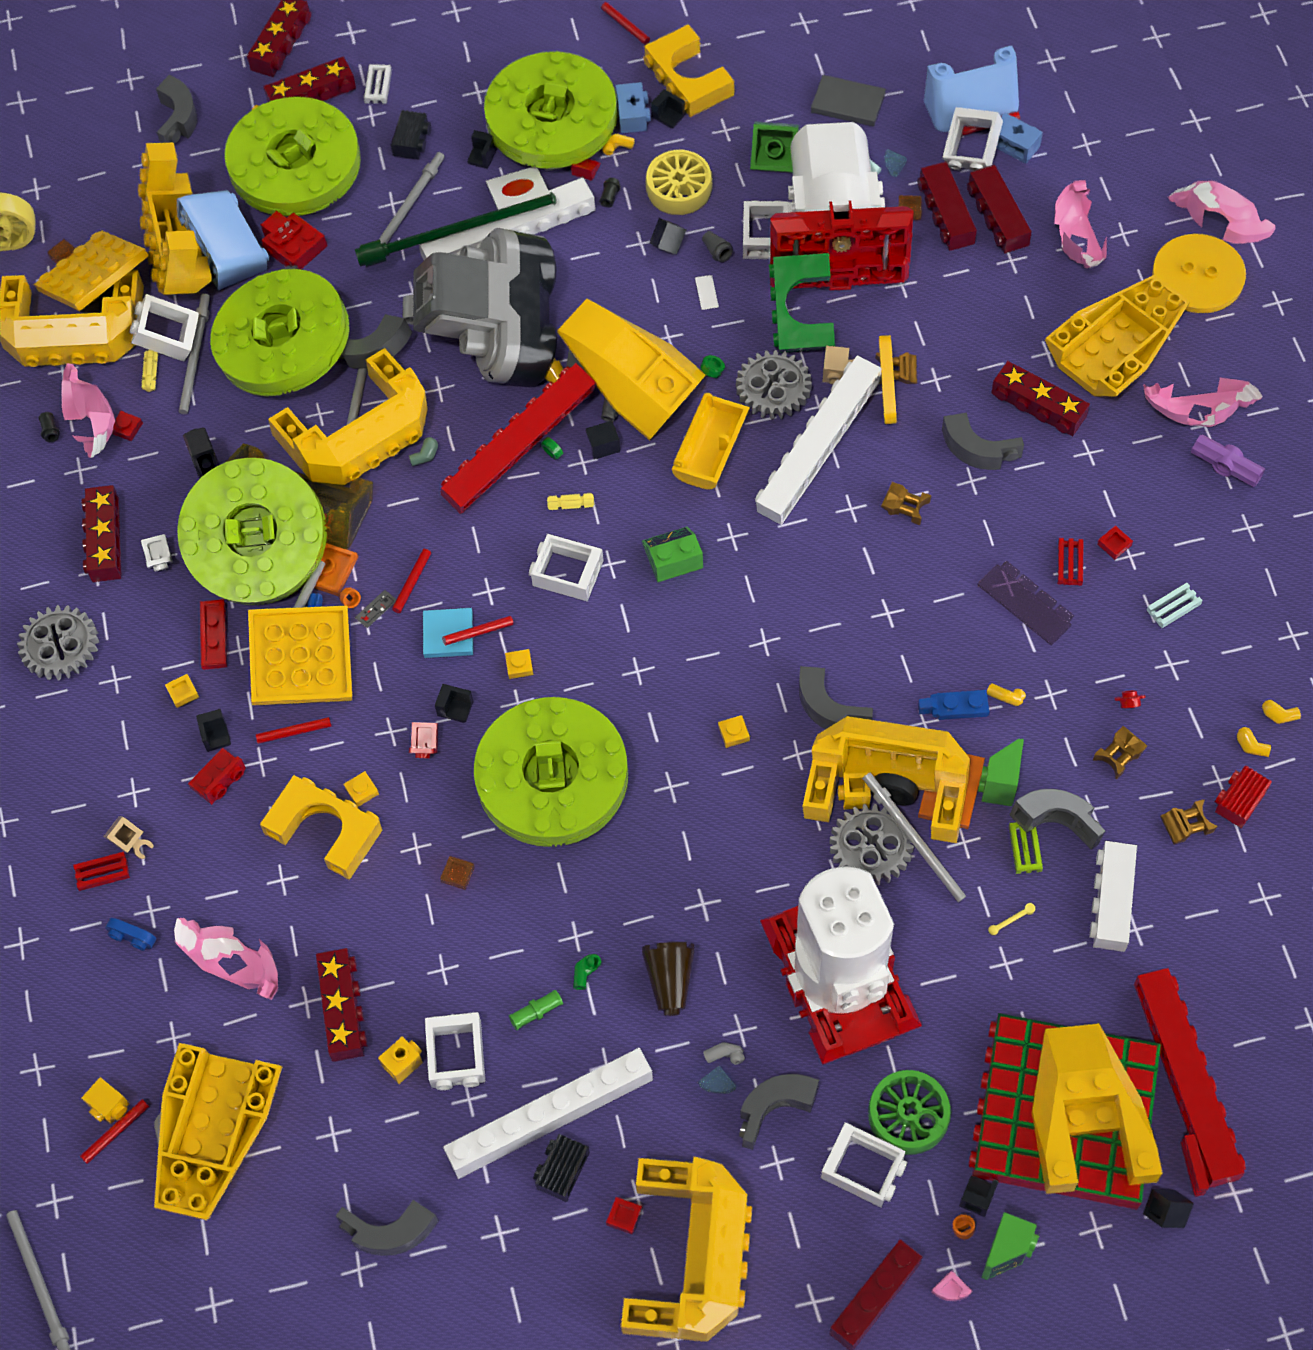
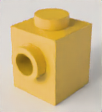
M868 773L843 774L842 785H838V800H843L844 809H853V807L863 809V804H866L869 809L870 788L862 779Z
M403 1036L378 1057L381 1066L398 1084L423 1063L420 1056L421 1049L413 1040L407 1042Z
M101 1077L82 1097L84 1102L91 1108L89 1113L99 1122L105 1119L110 1124L122 1118L129 1105L125 1097Z

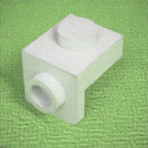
M165 534L141 540L147 568L160 571L167 569L169 563H173Z

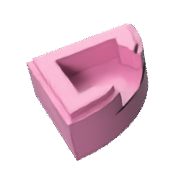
M951 1271L932 1289V1293L947 1301H957L969 1296L972 1290Z

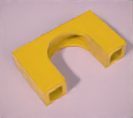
M689 24L644 46L645 56H643L645 65L654 71L657 80L666 86L667 91L685 101V112L689 117L734 96V80L723 66L698 78H686L674 71V68L679 63L700 53V38Z
M293 775L260 823L264 834L286 846L298 826L307 817L317 813H328L336 816L342 821V830L324 860L328 869L350 880L382 832L379 817L370 811L365 813L359 810L357 805L349 800L342 801L336 798V794L329 789L324 788L321 790L317 788L315 783L306 777L301 779Z

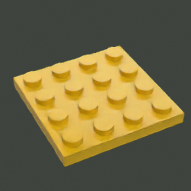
M99 231L94 233L84 245L75 248L73 254L60 260L54 269L42 274L34 286L39 292L81 311L149 255L145 248L105 231Z
M348 606L248 610L252 705L352 701Z

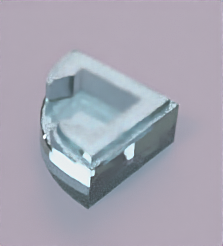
M887 149L884 161L889 174L896 178L907 163V157Z
M720 1066L698 1082V1085L707 1092L727 1094L736 1089V1085Z

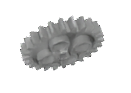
M766 350L763 357L756 353V360L749 357L748 364L743 363L742 371H738L736 387L739 401L745 402L747 407H752V414L760 411L761 418L766 413L770 415V419H773L774 414H778L780 419H782L784 412L792 416V409L799 412L800 404L806 405V398H810L812 382L811 374H808V367H802V360L795 362V355L787 358L786 351L781 356L778 355L777 350L774 351L773 355H770Z
M57 605L55 611L52 612L47 607L46 614L43 615L38 611V619L30 617L31 625H23L26 633L19 634L21 641L17 643L20 649L18 654L25 667L31 673L35 672L39 678L45 675L47 680H50L55 675L57 680H60L62 674L70 678L71 671L79 674V666L88 667L85 662L86 659L94 660L90 652L98 651L95 645L99 643V639L96 636L98 631L92 619H89L85 612L81 614L78 608L71 611L67 605L64 611H62L59 605ZM54 625L65 656L64 660H61V654L57 648L58 644L52 631V626Z
M863 804L862 811L853 807V815L845 811L844 820L838 818L836 824L838 827L832 828L834 836L830 837L829 843L833 845L830 847V854H836L833 856V863L841 862L839 867H853L869 872L877 886L880 885L881 878H884L889 883L891 879L890 874L898 878L900 874L899 869L905 871L907 868L906 862H911L912 855L909 853L913 852L914 845L910 844L912 842L892 816L887 814L885 807L881 811H878L877 804L873 805L872 810H868L866 804ZM876 825L879 829L871 831L867 826ZM854 839L857 840L859 844L856 846L849 845L847 841ZM891 843L895 845L896 848L893 850L886 849L883 845ZM872 858L876 863L869 865L864 862V859Z

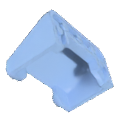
M1012 46L998 49L995 52L994 65L954 74L951 66L945 63L928 66L924 103L937 130L941 132L950 131L956 107L998 112L1000 116L1004 113L1009 114L1018 111L1016 53Z
M228 190L185 195L177 199V218L182 226L185 225L187 230L194 231L198 245L205 257L207 256L209 268L216 275L213 282L218 290L267 270L268 253L265 248L261 249L238 208V201L234 193L230 194Z

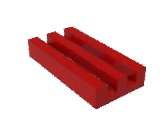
M1059 538L1057 584L1082 586L1083 539L1074 541V539L1069 538L1068 541H1064V538ZM1064 547H1068V579L1063 578ZM1074 548H1077V579H1073Z
M124 852L73 865L79 891L130 878ZM123 869V871H121V872H117V873L109 874V875H106V876H102V877L90 879V880H87V881H83L84 878H88V877H92V876H96V875H99V876H100V875L107 874L108 872H111V871Z
M1194 1134L1186 1135L1180 1143L1194 1197L1202 1196L1209 1189L1208 1179L1197 1138Z

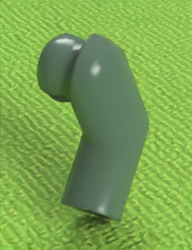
M426 438L421 451L409 455L412 467L433 460L438 449V443L434 438Z

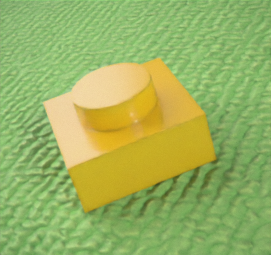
M529 649L505 653L509 679L533 675Z
M188 674L165 684L176 708L199 698Z
M742 715L718 722L726 748L750 741Z
M365 771L343 784L357 807L379 795L377 788Z

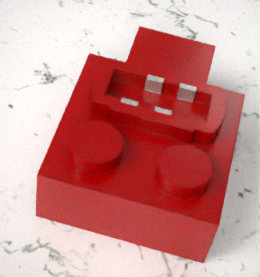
M275 211L261 224L265 236L261 240L263 248L285 267L290 264L292 266L297 265L301 270L327 247L325 235L295 213L290 214L286 218L278 211Z

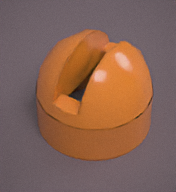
M346 587L340 592L339 599L344 606L354 608L360 603L361 595L354 588ZM348 594L352 597L350 601L346 598Z
M959 1215L953 1221V1232L959 1239H970L975 1233V1222L968 1215Z

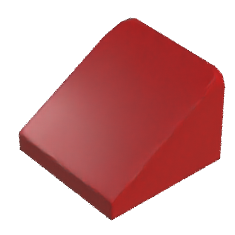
M586 159L577 164H572V175L593 181L600 162Z

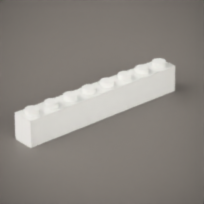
M580 178L549 190V193L553 192L556 196L555 205L550 204L419 244L421 256L425 260L430 254L436 252L460 255L464 245L479 248L483 239L495 228L533 235L547 231L549 228L567 223L570 220L595 211L594 196L584 178Z
M858 355L853 362H848L842 378L834 382L829 397H825L821 401L816 416L810 417L806 425L807 429L803 434H799L796 437L791 452H787L783 456L778 471L774 470L768 480L769 484L765 489H761L755 499L758 513L780 525L783 524L881 381V367Z
M638 1048L443 1147L458 1179L653 1081L652 1070L641 1049Z

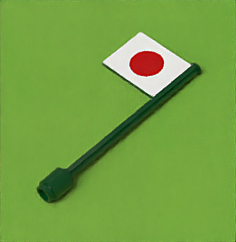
M536 166L486 181L498 210L387 244L386 242L381 243L380 239L359 245L360 248L354 250L360 267L365 265L366 267L386 262V256H390V253L550 204L555 205L556 196L553 192L549 193Z

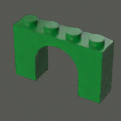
M829 253L773 257V264H769V277L774 278L775 287H770L771 301H776V310H772V324H777L778 332L773 333L774 347L779 348V353L784 351L787 353L826 350V346L835 347L834 323H800L790 316L785 303L790 290L800 283L830 281Z

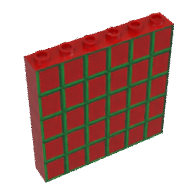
M998 1013L996 1022L991 1021L988 1037L993 1038L992 1047L987 1046L984 1061L989 1063L988 1073L983 1072L980 1087L985 1089L984 1099L979 1098L976 1113L981 1115L980 1125L975 1124L972 1141H977L976 1152L971 1151L968 1167L973 1168L972 1176L990 1181L996 1179L1000 1183L1045 1191L1032 1117L1033 1101L1045 1029L1069 1026ZM1105 1033L1142 1099L1151 1127L1161 1044ZM1119 1131L1070 1136L1078 1184L1074 1191L1055 1194L1138 1210L1142 1203L1144 1184L1129 1185Z

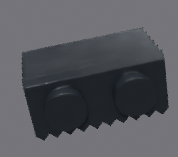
M401 110L391 142L393 156L419 160L420 153L425 151L426 135L429 136L431 131V123L428 122L426 113Z
M206 428L192 429L183 434L199 479L213 468L219 466Z
M558 1134L556 1140L551 1139L545 1151V1155L548 1157L544 1165H538L533 1176V1180H536V1189L567 1202L589 1156L588 1146L561 1134Z

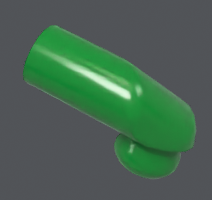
M589 954L575 964L574 989H586L587 976L601 965L599 955Z

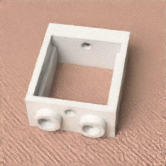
M955 108L942 157L947 162L949 168L954 170L967 168L971 171H976L992 166L1003 123L998 112ZM964 125L991 128L983 159L956 156Z
M744 201L743 259H770V238H749V218H771L775 213H788L789 201Z
M146 294L142 302H137L134 310L137 319L132 322L130 333L133 334L131 343L185 361L192 349L199 313ZM148 311L182 323L179 341L145 330Z
M547 534L545 541L539 544L536 562H532L529 569V576L532 578L533 586L588 601L603 564L602 549ZM552 553L587 562L578 584L544 575Z
M479 1013L425 1018L428 1074L431 1087L437 1090H449L455 1085L476 1087L479 1083L485 1082L482 1028ZM473 1032L476 1068L437 1073L435 1036Z
M845 1123L822 1170L821 1179L882 1207L884 1200L890 1202L896 1186L892 1185L896 1175L901 1177L906 1168L907 1161L903 1160L906 1151ZM851 1141L894 1161L879 1194L836 1174Z

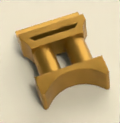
M905 352L903 355H899V357H892L893 366H899V370H893L894 380H899L904 384H917L916 355ZM876 353V357H875V358H876L879 362H880V353Z
M892 482L881 507L886 509L889 515H899V513L910 516L912 517V523L920 525L921 516L919 509L925 504L930 503L931 495L922 492L920 497L908 493V490L903 485ZM904 502L914 504L916 508L905 505Z
M1122 726L1115 733L1113 742L1105 750L1100 748L1095 753L1093 760L1108 763L1115 772V779H1118L1124 773V766L1129 761L1138 759L1147 748V745L1126 727ZM1119 751L1122 755L1115 760L1113 756Z
M1204 799L1194 802L1190 809L1172 808L1169 812L1160 816L1173 844L1184 842L1191 834L1203 831L1205 835L1214 833L1217 825L1209 822L1203 814ZM1197 818L1198 822L1190 824L1188 820Z

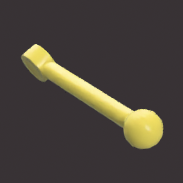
M1028 903L1024 910L998 925H991L988 928L989 933L996 935L1001 928L1025 914H1033L1035 905Z

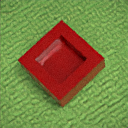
M120 411L115 419L112 434L132 441L143 422L139 417Z
M1115 525L1098 540L1097 545L1115 560L1132 546L1133 540Z
M616 1197L606 1225L633 1235L642 1206Z

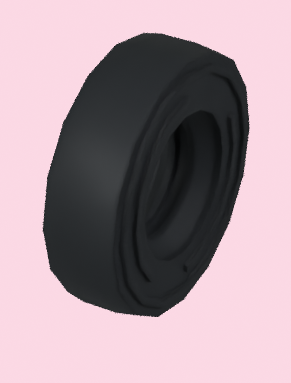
M880 773L875 776L881 787H885L891 794L890 798L895 805L907 806L915 802L918 787L911 780L892 773Z

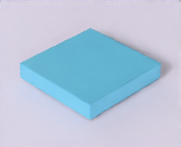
M472 608L423 611L424 658L473 655V637L446 646L442 640V637L473 627Z

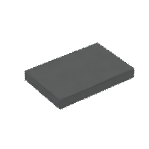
M823 75L811 106V113L874 127L886 89Z

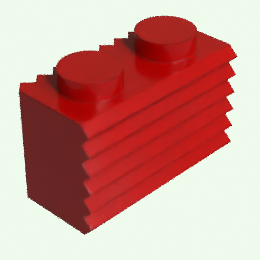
M1244 766L1241 772L1236 770L1228 781V784L1231 785L1228 791L1222 789L1215 800V803L1218 804L1215 813L1242 829L1268 791L1272 781L1258 774L1257 771H1253L1248 766Z

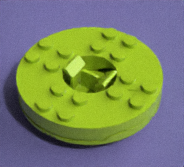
M559 51L532 54L509 64L493 79L484 101L487 130L493 136L495 146L508 158L523 165L527 163V166H536V168L567 167L588 159L608 142L617 121L615 89L607 74L595 63L584 57Z
M306 97L277 99L251 110L235 125L225 147V162L233 188L247 204L268 214L278 211L283 216H289L292 213L300 216L320 211L330 206V203L333 204V201H337V198L340 199L350 189L360 168L361 157L358 140L349 119L334 106Z
M282 269L259 275L241 286L222 305L211 329V350L225 376L239 389L260 396L282 395V393L286 394L287 391L291 393L292 390L295 392L321 378L339 359L349 335L348 313L335 288L320 275L300 269Z
M263 458L235 459L207 472L189 491L178 519V543L188 570L210 592L225 600L242 605L270 604L298 591L305 585L306 581L320 564L327 539V532L325 531L327 527L324 526L326 525L324 521L326 518L323 507L313 489L290 468Z
M544 697L526 701L509 709L491 724L483 735L476 751L474 779L484 811L501 831L518 841L531 845L552 847V844L555 846L560 844L562 846L563 843L569 845L588 838L603 828L616 814L627 790L628 763L626 750L619 732L601 712L592 706L574 699Z

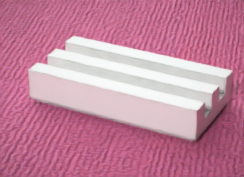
M369 65L364 95L365 103H369L370 100L377 104L378 101H382V104L387 103L392 71L391 65ZM378 70L374 94H371L374 71ZM383 71H385L384 82H383V88H382V95H381V94H379V93H380V87H381V81H382V74H383Z

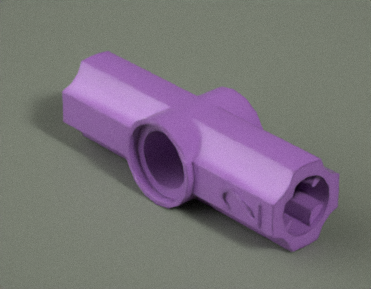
M1203 434L1198 437L1191 450L1192 454L1212 464L1213 469L1218 474L1225 477L1232 475L1252 487L1258 484L1265 471V468L1243 457L1242 451L1236 446H1223Z

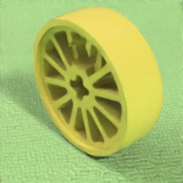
M687 150L667 151L657 156L647 169L645 178L647 195L651 203L662 212L672 215L689 214L703 207L710 197L712 191L710 167L700 155Z
M0 193V251L20 249L28 245L34 237L36 228L34 210L24 199L12 194Z

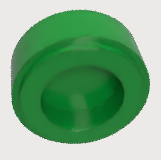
M708 355L703 358L700 368L705 375L716 378L722 375L725 364L719 357Z
M546 437L541 442L542 449L552 459L558 460L563 455L560 446L551 438Z

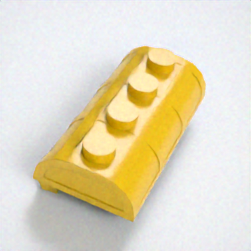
M704 393L673 462L672 472L674 476L684 483L699 488H715L750 407L715 397L710 393Z

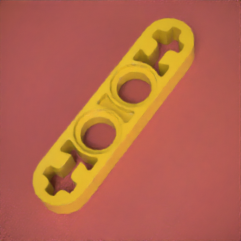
M891 335L879 336L884 424H896Z

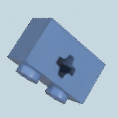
M642 82L616 85L621 133L647 131V121H651L650 110L645 108V104H648L647 91L642 89Z
M1004 113L1001 116L1003 123L996 148L1027 164L1039 149L1043 132L1020 121L1016 117Z

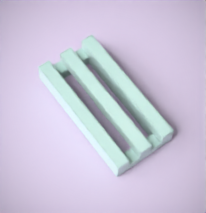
M1188 583L1148 606V613L1161 628L1201 605L1202 599L1195 596L1196 592L1189 589L1190 585ZM1185 593L1184 596L1180 597L1179 599L1175 600L1171 604L1156 612V610H1158L1159 608L1163 607L1164 605L1168 604L1169 602L1173 601L1174 599ZM1190 599L1192 601L1166 618L1161 619V616L1177 608Z

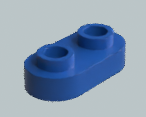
M110 918L105 927L109 931L107 934L109 937L120 942L122 939L131 942L130 944L141 951H145L146 948L152 949L157 939L148 931L116 918Z

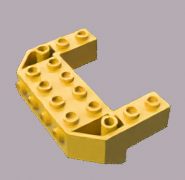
M146 143L145 153L141 154L143 168H140L139 173L142 184H138V195L142 200L143 215L140 216L141 230H145L144 245L149 247L148 263L153 265L151 270L152 281L156 282L158 292L164 295L197 293L211 282L212 276L207 256L202 257L201 248L196 241L194 231L187 230L185 225L182 226L177 218V199L185 195H192L188 173H176L177 156L174 143Z
M138 270L129 271L114 283L113 297H103L101 313L29 316L32 291L25 275L2 276L0 287V343L3 349L23 366L30 367L41 365L59 366L67 363L82 365L84 363L104 364L106 362H116L135 346V344L131 343L133 334L130 333L132 322L137 319L134 310L137 302H142L144 290Z
M385 348L367 358L366 364L368 376L388 397V400L335 433L326 437L317 425L307 430L288 407L268 419L273 437L312 482L346 485L350 481L357 480L366 471L376 468L390 456H395L406 446L416 443L422 437L428 410L425 390L411 367L404 370Z
M847 716L816 736L812 746V764L803 801L805 819L823 822L830 821L838 779L843 777V774L871 772L875 778L880 773H892L911 780L916 784L918 790L937 792L931 824V839L957 843L970 774V758L949 732Z
M693 1157V1163L639 1158L636 1178L637 1194L691 1199L684 1287L680 1303L624 1298L621 1323L622 1333L707 1342L738 1316V1307L744 1308L745 1290H740L741 1279H746L748 1262H743L742 1258L743 1251H749L750 1234L745 1233V1223H751L752 1206H747V1193L720 1163L698 1157Z

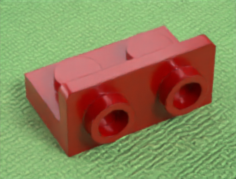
M222 748L188 785L212 805L216 800L221 799L225 795L227 788L233 782L238 781L243 776L246 767L240 757L237 756L235 758Z

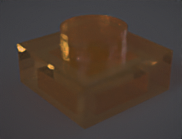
M899 195L898 207L907 206L914 212L913 219L921 220L922 196Z
M63 239L50 249L47 254L57 264L60 260L68 259L72 256L75 247Z
M449 856L440 878L441 883L466 890L475 868L474 863Z

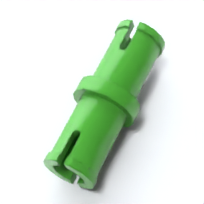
M553 990L536 1001L534 999L529 1001V1005L508 1016L513 1027L518 1030L535 1019H542L543 1014L559 1005H563V1002L558 992Z

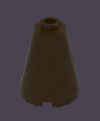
M687 942L657 943V949L651 950L650 944L642 947V955L658 1011H664V1016L680 1015V1010L685 1009L695 951L693 943L687 946Z

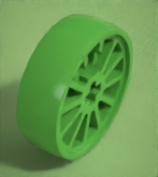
M914 1070L898 1071L885 1077L873 1090L868 1106V1120L875 1137L906 1151L905 1155L921 1154L935 1147L946 1134L951 1117L950 1102L943 1087L931 1076ZM905 1084L916 1085L913 1097H908ZM896 1085L901 1086L902 1100L893 1092L892 1087ZM920 1087H923L930 1093L919 1101L916 1098ZM887 1093L896 1105L881 1100V1096ZM933 1097L936 1098L939 1104L938 1106L922 1107ZM879 1106L895 1113L879 1115L877 1107ZM914 1109L913 1114L911 1113L909 1116L904 1114L905 1110ZM940 1112L941 1118H939L936 1113ZM929 1118L932 1120L934 1127L924 1129L920 1126L919 1121ZM896 1119L888 1128L883 1127L880 1123ZM902 1125L898 1138L890 1135L894 1129ZM906 1128L910 1129L912 1142L902 1140ZM916 1133L926 1139L917 1140Z

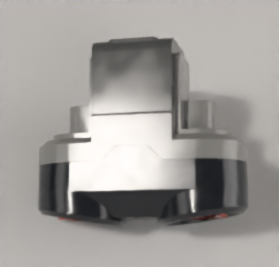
M495 228L483 239L479 248L464 245L460 255L444 252L432 253L413 271V295L403 297V318H405L407 324H412L413 329L417 332L459 339L460 352L476 356L477 366L486 381L519 387H537L546 378L552 366L557 347V333L554 326L549 323V297L552 294L556 281L554 251L548 240L543 236Z

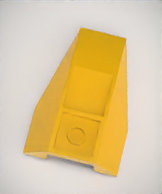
M1153 275L1076 312L1047 336L1045 342L1058 368L1093 396L1116 397L1148 369L1190 301L1159 277Z
M587 298L557 331L587 374L596 382V386L612 408L648 440L655 435L706 376L670 343Z
M179 1043L162 1094L154 1208L208 1221L267 1120L282 1066L258 1060L255 1061V1064L209 1054L205 1048Z

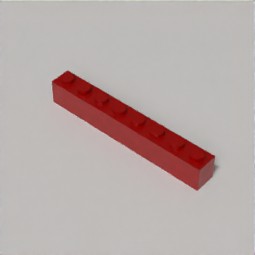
M577 363L571 368L569 366L565 367L559 374L560 378L555 383L549 382L543 388L542 395L538 398L533 397L526 404V409L521 414L517 412L509 420L510 424L504 430L500 428L492 436L493 440L488 445L484 443L476 450L474 458L470 461L466 459L458 467L459 471L453 477L449 475L441 483V496L460 514L594 391L596 382Z
M1169 968L1138 975L1134 987L1154 1042L1161 1044L1159 1055L1188 1135L1194 1134L1197 1138L1209 1188L1238 1181L1245 1173V1161L1243 1156L1236 1151L1234 1145L1236 1143L1235 1134L1232 1128H1228L1226 1124V1111L1223 1103L1217 1100L1215 1094L1217 1090L1214 1078L1207 1073L1205 1067L1207 1066L1206 1056L1202 1050L1199 1051L1196 1043L1198 1039L1194 1026L1188 1022L1186 1003L1179 998L1177 992L1179 991L1178 981L1174 975L1171 976Z

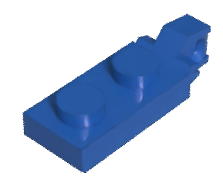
M987 690L936 693L930 695V698L919 699L918 702L919 715L932 714L933 717H938L939 720L987 717L990 713Z

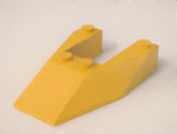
M1100 1024L1045 1029L1032 1117L1046 1194L1074 1191L1078 1184L1070 1136L1119 1131L1129 1185L1156 1183L1162 1175L1157 1145L1142 1099Z

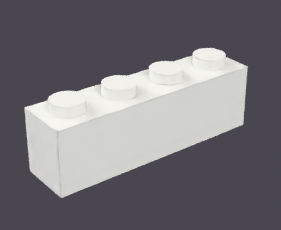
M1105 841L1103 849H1098L1096 865H1101L1100 874L1096 873L1094 880V889H1098V898L1094 897L1092 903V913L1096 914V920L1091 922L1089 937L1094 938V948L1125 952L1128 946L1137 845Z

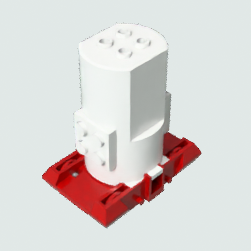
M854 122L805 125L796 133L791 143L793 176L792 186H788V198L792 202H788V213H775L770 218V264H773V257L829 253L830 281L804 282L793 288H821L829 286V290L851 289V285L861 286L866 284L905 282L909 277L914 212L907 206L885 207L884 197H880L883 194L882 181H878L877 172H871L865 132ZM770 278V285L772 287H775L774 278Z
M837 867L826 870L815 876L805 886L800 895L798 906L760 920L774 954L782 960L785 966L780 971L782 976L786 975V987L796 1008L802 1005L803 1010L799 1011L800 1018L807 1017L811 1029L808 1033L822 1065L922 1027L909 996L902 993L898 984V975L893 973L895 956L890 945L894 923L869 872L853 867Z

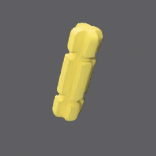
M152 350L144 352L141 387L146 392H151L156 388L158 353Z
M584 493L583 496H580V494L561 495L560 498H557V495L548 496V509L558 510V507H562V509L581 508L582 505H584V508L593 507L594 496L592 493Z

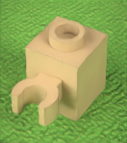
M826 346L823 382L834 384L837 379L840 380L848 362H853V360H848L849 348Z
M122 816L116 819L103 836L124 852L128 853L133 848L134 854L141 859H144L145 856L140 853V847L144 844L150 848L154 846L149 840H140L139 837L143 831Z

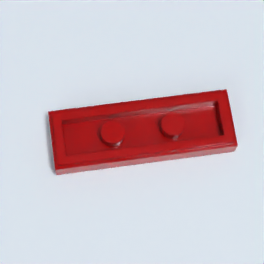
M224 599L200 602L201 667L203 670L227 667L226 603Z

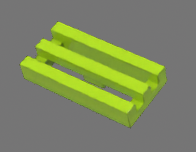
M1017 822L1009 823L1016 874H1021L1024 871L1026 873H1032V871L1042 872L1043 866L1036 827L1030 831L1035 864H1031L1026 832ZM1017 828L1020 830L1025 865H1021L1016 833Z

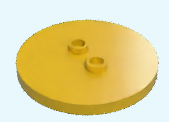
M1188 234L1172 239L1159 250L1154 261L1152 276L1156 275L1190 301L1185 311L1211 313L1228 307L1239 297L1245 284L1246 269L1239 253L1225 241L1204 234Z

